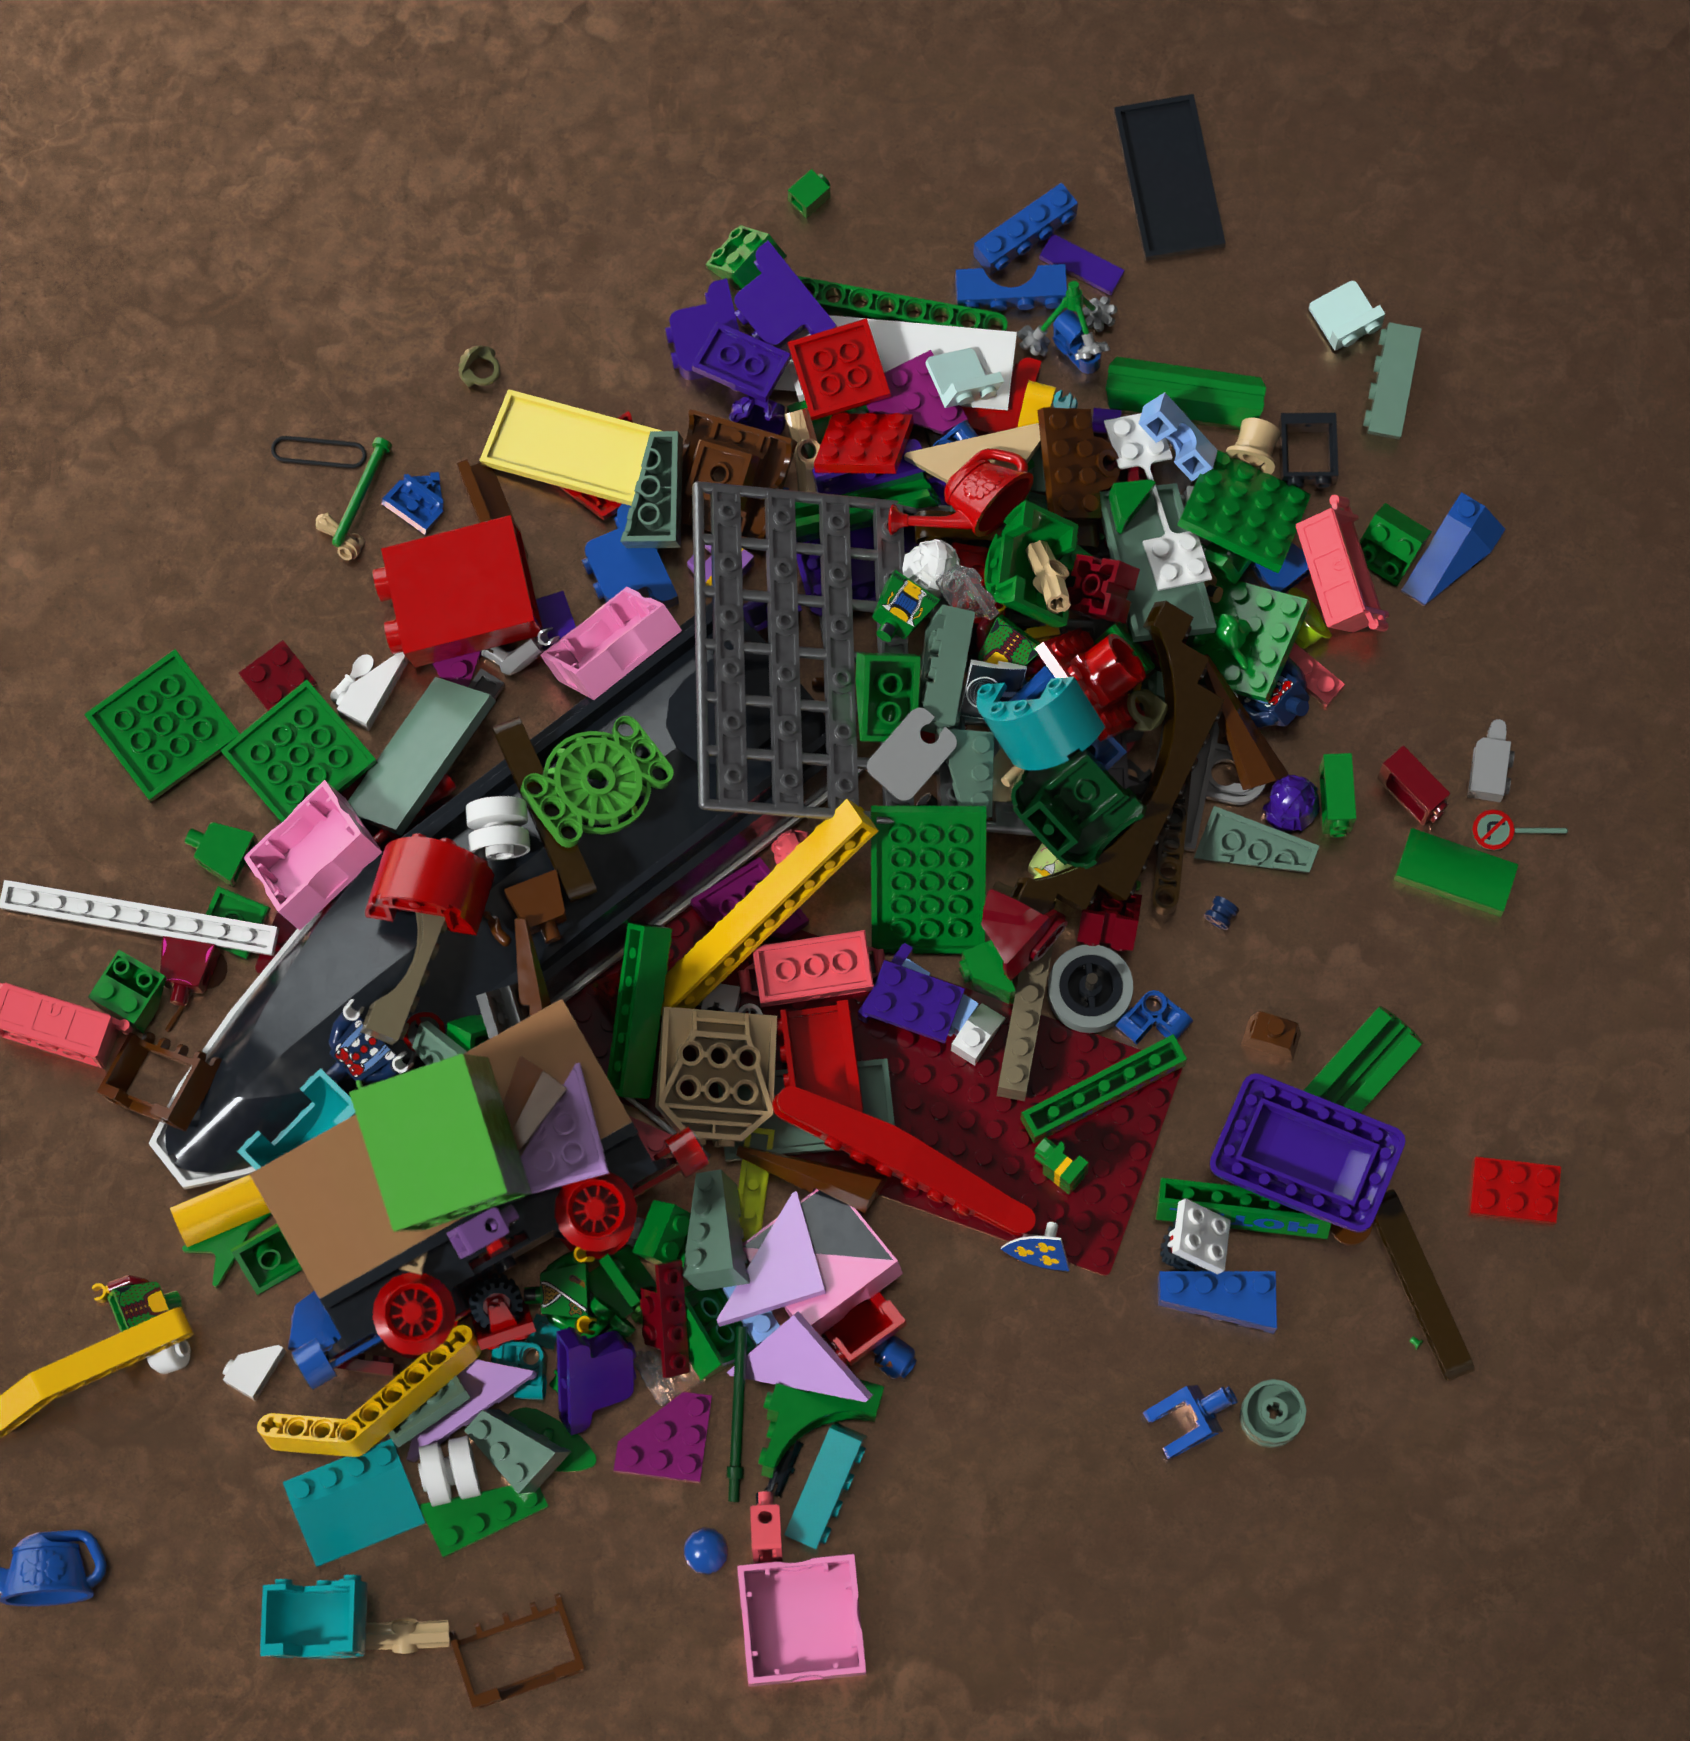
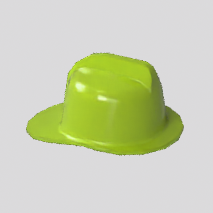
M1292 587L1289 590L1290 595L1308 599L1311 603L1295 640L1297 645L1305 649L1322 637L1330 639L1332 637L1331 632L1324 624L1315 604L1303 591Z

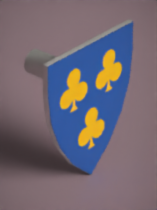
M1055 1222L1047 1223L1044 1236L1023 1234L1022 1238L1009 1241L1001 1247L1002 1251L1025 1263L1052 1270L1070 1271L1062 1239L1056 1237L1058 1224Z

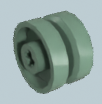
M1276 1379L1262 1381L1251 1388L1241 1404L1239 1418L1242 1430L1251 1441L1259 1446L1268 1448L1284 1446L1296 1437L1304 1425L1306 1406L1304 1398L1297 1388L1288 1382ZM1269 1410H1274L1277 1413L1275 1419L1269 1417Z

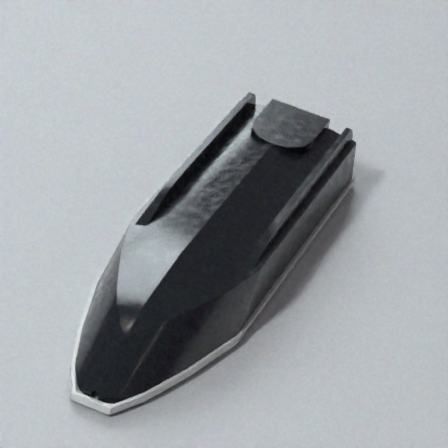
M712 602L706 606V636L709 639H713ZM695 615L679 626L682 629L680 633L595 700L589 697L584 698L530 739L544 770L547 758L553 749L564 739L577 733L588 731L612 734L615 721L621 716H630L640 724L671 764L674 771L672 780L666 788L656 789L651 787L646 808L640 817L629 827L618 832L603 835L582 833L577 845L595 883L597 892L570 903L559 881L567 918L565 922L557 925L562 938L554 943L545 944L541 931L531 934L551 1004L560 999H563L565 1003L623 958L628 923L665 926L691 906L690 901L692 898L731 875L774 842L780 834L786 832L803 819L800 817L702 810L699 807ZM743 619L744 642L766 643L755 628H751ZM730 642L724 643V647L727 650H733V645ZM707 650L708 691L714 692L713 650ZM744 653L745 695L770 697L769 655ZM800 683L801 699L814 700ZM708 703L709 745H715V703ZM746 706V748L771 750L770 708ZM801 711L802 753L826 754L825 715L821 712ZM622 724L618 726V731L621 735L630 736L633 734V729L629 725ZM575 741L566 745L562 749L568 748L571 744L575 743ZM639 746L635 749L636 755L640 758H648L650 756V751L644 746ZM556 755L551 761L549 769L555 767L558 760ZM709 757L710 799H717L716 757ZM506 760L501 761L403 837L422 834L427 838L438 840L448 838L455 841L457 846L469 851L468 835L475 830L467 826L466 805L472 801L487 797L512 796L522 798ZM747 760L748 802L773 804L771 761ZM802 764L804 806L819 807L828 800L827 766ZM657 768L652 771L655 779L659 781L667 779V773L663 769ZM858 769V776L865 771V769ZM587 777V781L592 787L596 789L605 788L606 779L600 782L599 780ZM639 796V799L636 803V807L638 808V810L642 805L645 796ZM528 809V822L520 827H524L529 831L530 852L512 859L487 860L488 866L494 873V879L484 912L488 911L492 916L499 918L502 930L511 937L510 945L502 946L494 938L488 926V920L483 916L477 936L452 932L447 927L444 934L439 933L436 943L440 944L439 950L434 960L429 959L426 967L430 971L429 976L423 987L419 985L416 996L420 997L415 1011L413 1013L409 1012L407 1019L420 1011L432 1012L443 1021L445 1035H447L448 1022L466 1016L482 1015L476 995L518 983L515 919L518 916L508 902L504 889L554 870ZM626 815L623 819L619 820L618 823L620 824L627 821L629 818L632 817V815ZM594 825L593 827L605 828L611 827V825ZM570 827V830L575 838L577 836L576 831L572 827ZM383 852L374 861L369 863L301 930L297 929L222 1021L202 1050L207 1056L206 1063L209 1064L213 1057L221 1058L222 1061L206 1096L186 1132L159 1122L148 1144L184 1190L242 1178L256 1171L237 1151L257 1131L271 1143L312 1102L300 1088L320 1068L326 1072L337 1062L330 1054L331 1047L328 1041L333 1023L343 1012L349 1000H354L351 1007L355 1011H359L362 1006L364 1007V1011L360 1016L365 1020L370 1005L389 994L406 975L413 961L417 946L418 927L416 913L396 909L393 922L365 916V909ZM399 1039L393 1045L386 1043L397 1056L402 1052H406L407 1054L402 1057V1062L408 1065L413 1050L408 1048L404 1040ZM419 1055L412 1071L426 1066ZM190 1069L177 1086L167 1106L168 1108L171 1106ZM347 1075L338 1084L349 1096V1092L358 1089L356 1081L350 1075ZM361 1081L362 1087H366V1086L375 1084V1083L366 1084V1083H364L363 1081Z

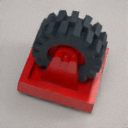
M492 1273L491 1279H488V1276L485 1275L482 1277V1283L479 1280L475 1282L476 1288H471L469 1304L474 1316L471 1318L480 1350L496 1349L504 1342L513 1339L522 1340L529 1337L531 1333L536 1332L529 1306L522 1300L520 1289L512 1278L508 1280L507 1275L502 1274L501 1278H498L497 1273Z

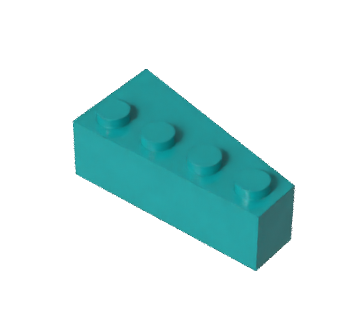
M837 1422L829 1428L785 1531V1536L814 1549H817L820 1543L826 1544L832 1528L828 1527L831 1517L837 1518L843 1505V1501L839 1499L844 1489L849 1490L855 1476L851 1473L855 1463L860 1464L866 1448L863 1447L867 1438L866 1435Z

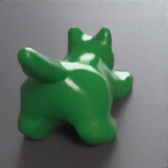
M1220 614V617L1214 616L1216 624L1214 633L1194 635L1193 643L1199 641V645L1203 646L1207 640L1213 639L1220 646L1229 650L1244 670L1248 669L1247 658L1240 651L1246 642L1247 635L1251 632V626L1247 620L1237 619L1232 615Z

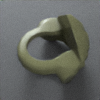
M482 345L472 346L461 356L460 363L458 364L459 376L468 387L473 386V384L488 386L498 379L500 365L498 360L494 358L495 350ZM481 358L493 363L494 372L490 377L483 379L476 377L468 368L474 360Z
M1137 690L1128 695L1127 708L1131 717L1137 722L1134 726L1135 731H1152L1165 719L1168 705L1150 690ZM1136 698L1144 706L1145 717L1139 714L1136 709Z

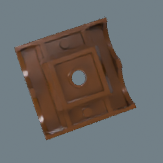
M689 409V427L683 445L682 524L693 526L692 485L694 482L701 481L783 489L797 441ZM719 467H724L726 470L725 479L721 482H716L713 478L714 471ZM704 493V530L711 532L710 494ZM741 497V537L766 539L765 499Z

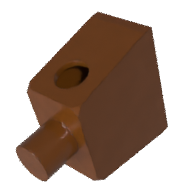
M556 869L504 889L506 898L518 918L525 917L527 919L531 934L541 931L545 944L554 943L562 938L557 925L565 922L567 918Z
M1258 1011L1249 1017L1241 1045L1293 1061L1301 1035L1300 1028L1297 1022Z

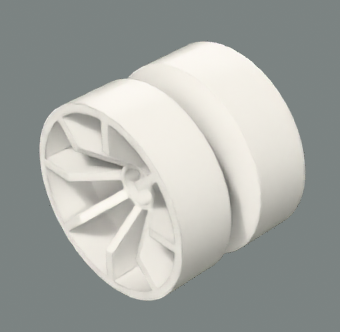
M496 796L478 799L466 805L467 826L475 830L468 835L470 852L485 860L512 859L530 852L529 831L524 827H520L528 822L527 804L524 799L512 796Z
M468 1435L448 1441L449 1457H444L438 1442L419 1447L421 1463L418 1464L420 1478L424 1492H428L432 1507L451 1503V1485H456L462 1500L481 1495L476 1464Z

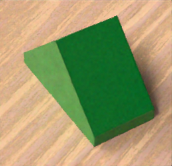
M1150 479L1113 483L1108 499L1118 533L1122 534L1151 497L1155 481Z

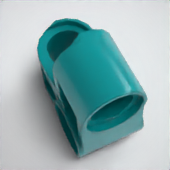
M510 1340L504 1342L500 1347L492 1349V1363L532 1370L537 1373L533 1380L529 1379L517 1388V1391L514 1392L515 1398L545 1399L548 1357L542 1347L534 1343ZM538 1350L539 1360L537 1363L529 1365L526 1361L528 1352Z

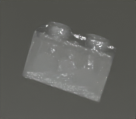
M955 564L936 580V585L948 604L952 607L974 611V619L981 617L992 620L999 614L994 605L996 603L994 597L983 588L980 583L982 578L974 568Z

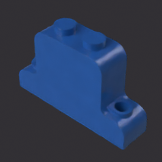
M621 504L617 510V516L614 517L618 529L590 540L585 546L586 558L581 560L587 575L593 574L596 583L592 584L598 599L603 598L605 603H607L624 588L629 587L639 592L642 597L648 595L649 598L663 603L667 609L678 605V595L657 549L625 548L620 542L627 524L629 508H631L629 505Z

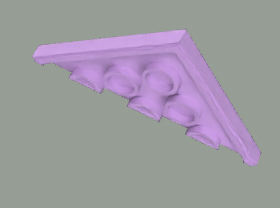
M580 1063L574 1065L563 1084L567 1088L566 1093L536 1130L521 1156L532 1194L609 1174Z
M797 1191L793 1192L746 1269L750 1284L737 1285L717 1318L719 1327L826 1294Z
M799 1311L746 1355L745 1379L775 1385L778 1383L796 1389L867 1402L873 1396ZM734 1366L727 1372L730 1376H734Z
M474 1360L457 1375L471 1398L439 1419L437 1423L416 1435L411 1440L407 1460L416 1462L420 1457V1446L437 1442L440 1445L459 1428L470 1424L482 1410H487L495 1403H500L517 1391V1388L529 1379L533 1380L537 1373L532 1370Z

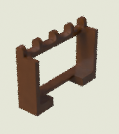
M145 1032L142 1038L129 1033L97 1093L118 1106L186 1132L213 1082L222 1059L213 1057L208 1064L205 1062L207 1057L205 1052L197 1051L191 1059L186 1057L189 1051L186 1045L180 1044L175 1052L169 1050L171 1041L167 1038H161L156 1046L153 1044L155 1035L151 1032ZM148 1051L192 1067L169 1108L157 1103L153 1105L126 1093Z
M560 1593L554 1594L557 1605L538 1612L535 1602L529 1603L532 1614L523 1618L510 1621L507 1611L501 1613L505 1624L483 1631L480 1622H475L474 1626L477 1632L475 1635L458 1640L454 1630L449 1632L472 1708L475 1711L586 1671ZM560 1612L575 1660L555 1666L551 1670L504 1687H496L476 1695L460 1647Z

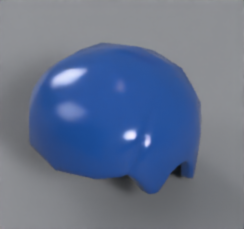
M702 1527L693 1531L684 1544V1556L687 1564L697 1573L710 1574L718 1571L724 1565L728 1556L727 1542L724 1536L714 1528Z

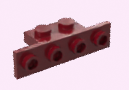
M681 1259L655 1264L656 1287L647 1286L641 1288L642 1336L645 1345L661 1349L663 1378L690 1373L684 1279L682 1276L683 1264Z

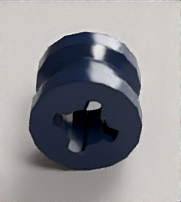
M1215 896L1212 901V908L1205 912L1204 917L1216 927L1228 930L1231 925L1230 920L1238 914L1239 908L1229 900Z

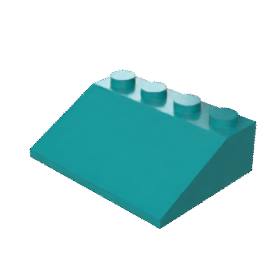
M392 1439L374 1445L362 1456H346L283 1482L316 1567L426 1524L399 1451Z

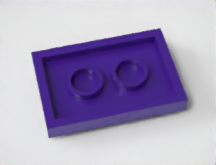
M716 322L692 364V371L766 403L791 360V354Z
M884 960L864 1015L945 1043L965 989Z

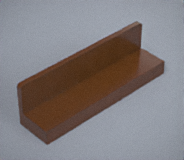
M467 459L457 463L459 473L479 523L509 515L512 516L493 468L482 466L481 463L470 466Z

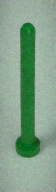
M376 437L372 443L374 451L332 539V544L335 547H340L343 544L384 454L390 453L392 444L386 439Z

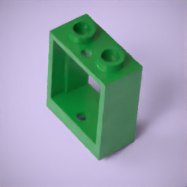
M1352 753L1323 754L1318 768L1323 834H1330V837L1334 838L1345 837L1347 833H1351L1356 821Z

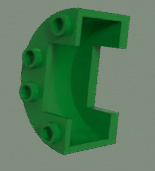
M1025 500L1004 519V523L1007 525L1002 530L1001 535L995 534L985 563V587L987 593L993 596L995 602L1050 627H1063L1067 625L1069 619V608L1066 612L1062 611L1057 614L1047 610L1043 594L1033 585V579L1036 575L1026 557L1025 549L1030 543L1042 540L1048 543L1055 559L1058 560L1059 557L1076 550L1078 524Z

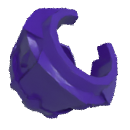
M751 396L743 397L732 404V410L729 414L730 421L781 435L786 419L784 417L785 406L770 399L765 403Z
M1288 774V776L1277 780L1272 786L1269 803L1263 806V809L1266 811V820L1274 828L1282 832L1303 831L1314 821L1321 809L1319 807L1318 788L1310 780L1302 776Z

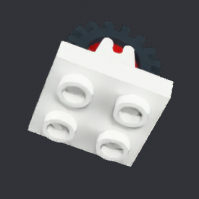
M1186 1198L1179 1201L1177 1217L1173 1222L1174 1226H1169L1167 1229L1169 1231L1168 1235L1164 1234L1163 1237L1165 1243H1161V1249H1164L1160 1252V1256L1163 1257L1162 1261L1180 1271H1193L1195 1266H1201L1216 1274L1225 1271L1231 1220Z

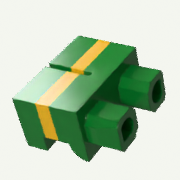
M1045 1137L1035 1148L1034 1152L1036 1154L1034 1158L1043 1165V1174L1070 1195L1088 1174V1162L1080 1155L1075 1161H1072L1064 1154L1065 1146L1062 1141L1056 1146Z

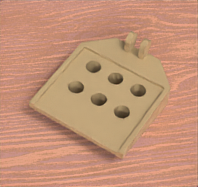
M663 1007L655 1107L677 1133L689 1127L693 1130L702 1146L706 1145V1140H712L714 1147H735V1142L743 1141L773 1115L772 1102L774 1099L777 1016ZM689 1046L695 1049L697 1056L694 1062L684 1059L682 1052L685 1047ZM714 1049H720L725 1054V1060L722 1064H716L711 1059V1053ZM742 1051L752 1054L753 1063L751 1066L747 1067L741 1064L739 1057ZM683 1081H689L693 1084L694 1092L691 1096H685L680 1091V1085ZM711 1083H717L721 1086L723 1092L720 1098L716 1099L710 1096L709 1086ZM740 1085L747 1086L750 1089L751 1096L748 1101H743L738 1097L737 1090Z

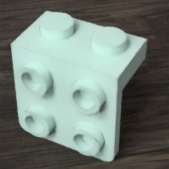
M1349 281L1312 301L1309 305L1311 314L1335 351L1343 346L1348 347L1354 344L1358 338L1366 334L1369 335L1378 331L1382 327L1385 312L1380 305L1372 308L1355 281Z
M972 348L931 356L926 360L927 369L945 408L990 399L997 394L998 389L1004 383L1000 372L985 375L979 359Z

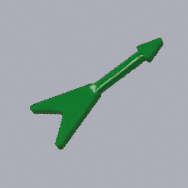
M271 1212L190 1247L184 1245L182 1250L185 1253H206L216 1256L212 1284L215 1288H218L235 1261L231 1249L247 1241L250 1232L272 1214Z

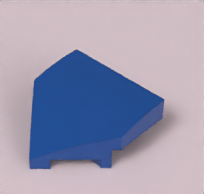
M431 472L427 476L413 477L409 474H404V479L399 480L382 498V504L426 535L443 515V498L441 495L439 472Z
M315 1291L295 1305L291 1316L292 1322L287 1350L294 1351L315 1338L319 1344L333 1337H336L338 1341L342 1338Z

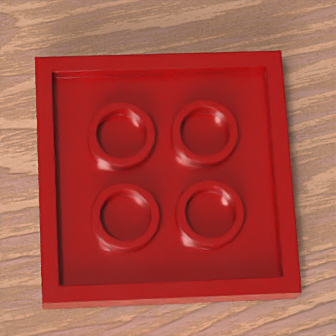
M867 318L788 342L811 421L891 397Z
M845 412L832 414L814 461L815 473L896 474L914 425L913 414H848Z

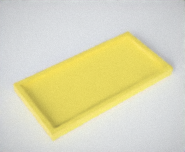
M508 389L481 455L480 463L482 466L631 506L650 431L662 430Z

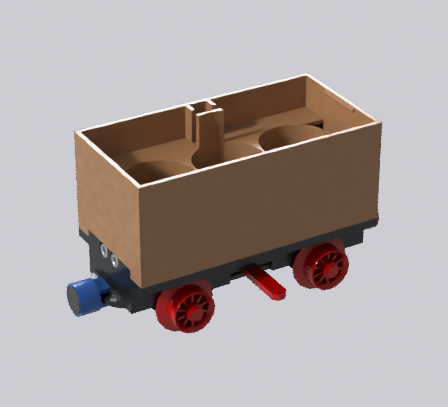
M563 999L558 1000L464 1054L489 1058L502 1102L505 1100L517 1062L521 1056L544 1070L562 1085L565 1083L574 1065L580 1063L609 1174L526 1195L497 1205L498 1211L512 1205L520 1219L508 1226L510 1233L460 1259L446 1234L491 1208L421 1232H393L356 1114L250 1173L252 1180L322 1305L342 1337L339 1341L336 1337H333L322 1344H319L315 1338L291 1352L295 1364L312 1390L337 1377L335 1368L382 1341L393 1352L407 1359H417L422 1354L435 1350L448 1339L452 1329L457 1326L458 1320L471 1312L470 1306L461 1292L462 1288L494 1270H497L499 1274L517 1265L514 1260L515 1258L552 1237L559 1238L571 1252L576 1247L585 1250L586 1257L601 1259L607 1254L609 1256L615 1254L627 1244L634 1230L637 1213L635 1198L680 1172L687 1178L710 1165L704 1148L693 1130L689 1127L665 1139L664 1142L667 1148L653 1156L655 1161H652L638 1136L637 1129ZM528 1142L527 1145L523 1148V1150L520 1152V1157L522 1156V1154H523V1152L525 1151L526 1147L528 1146L529 1142ZM486 1222L485 1228L488 1232H491V1226ZM428 1252L422 1275L398 1269ZM332 1347L326 1355L324 1351Z

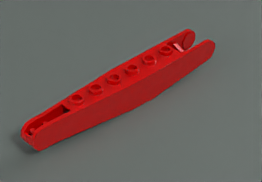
M788 1086L782 1089L773 1099V1112L780 1119L825 1141L824 1144L833 1150L839 1151L841 1149L849 1153L851 1159L861 1164L869 1163L876 1167L875 1170L887 1177L892 1175L902 1180L901 1184L912 1190H917L918 1188L927 1192L926 1196L935 1202L942 1203L945 1201L953 1205L952 1210L961 1215L968 1216V1214H971L1015 1236L1029 1232L1035 1225L1036 1218L1031 1208L1011 1198L893 1124L795 1086Z

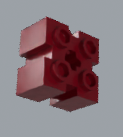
M1077 554L1071 576L1076 577L1074 587H1068L1067 589L1071 603L1069 611L1083 617L1103 618L1108 621L1126 624L1131 606V601L1127 600L1129 590L1135 591L1140 569L1119 560L1106 558L1101 560L1094 556Z
M1096 889L1097 895L1092 905L1087 907V909H1082L1077 941L1089 946L1100 945V942L1111 944V947L1117 951H1133L1142 895L1133 893L1127 900H1114Z

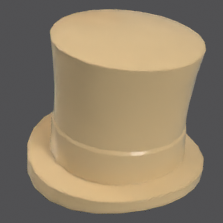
M1246 418L1241 423L1235 446H1229L1225 453L1232 459L1236 458L1262 470L1264 473L1272 474L1276 467V461L1272 454L1281 436V432L1274 424L1266 420Z

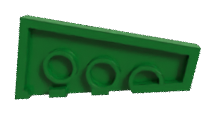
M511 1485L481 1491L480 1496L462 1500L460 1496L452 1497L451 1503L434 1507L431 1506L430 1502L418 1504L443 1558L549 1508L540 1487L532 1493L518 1494Z

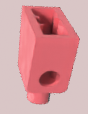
M772 1492L756 1493V1506L750 1507L754 1564L783 1562L780 1506L774 1504Z

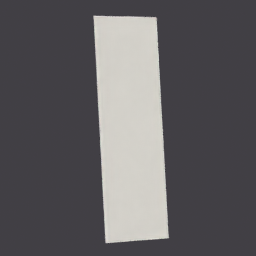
M829 315L837 327L865 319ZM867 319L884 373L929 350L935 356L972 348L979 359L985 375L1000 372L1004 383L994 397L961 406L1008 411L1017 332ZM804 329L790 341L806 337L811 334L807 331V329ZM788 365L774 389L796 391Z

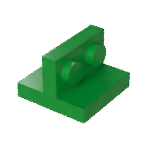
M630 1245L612 1257L607 1254L599 1260L601 1265L589 1272L590 1290L594 1296L612 1306L619 1312L618 1315L624 1318L632 1315L640 1304L641 1288L647 1286L656 1287V1282L638 1256L632 1253L633 1249Z

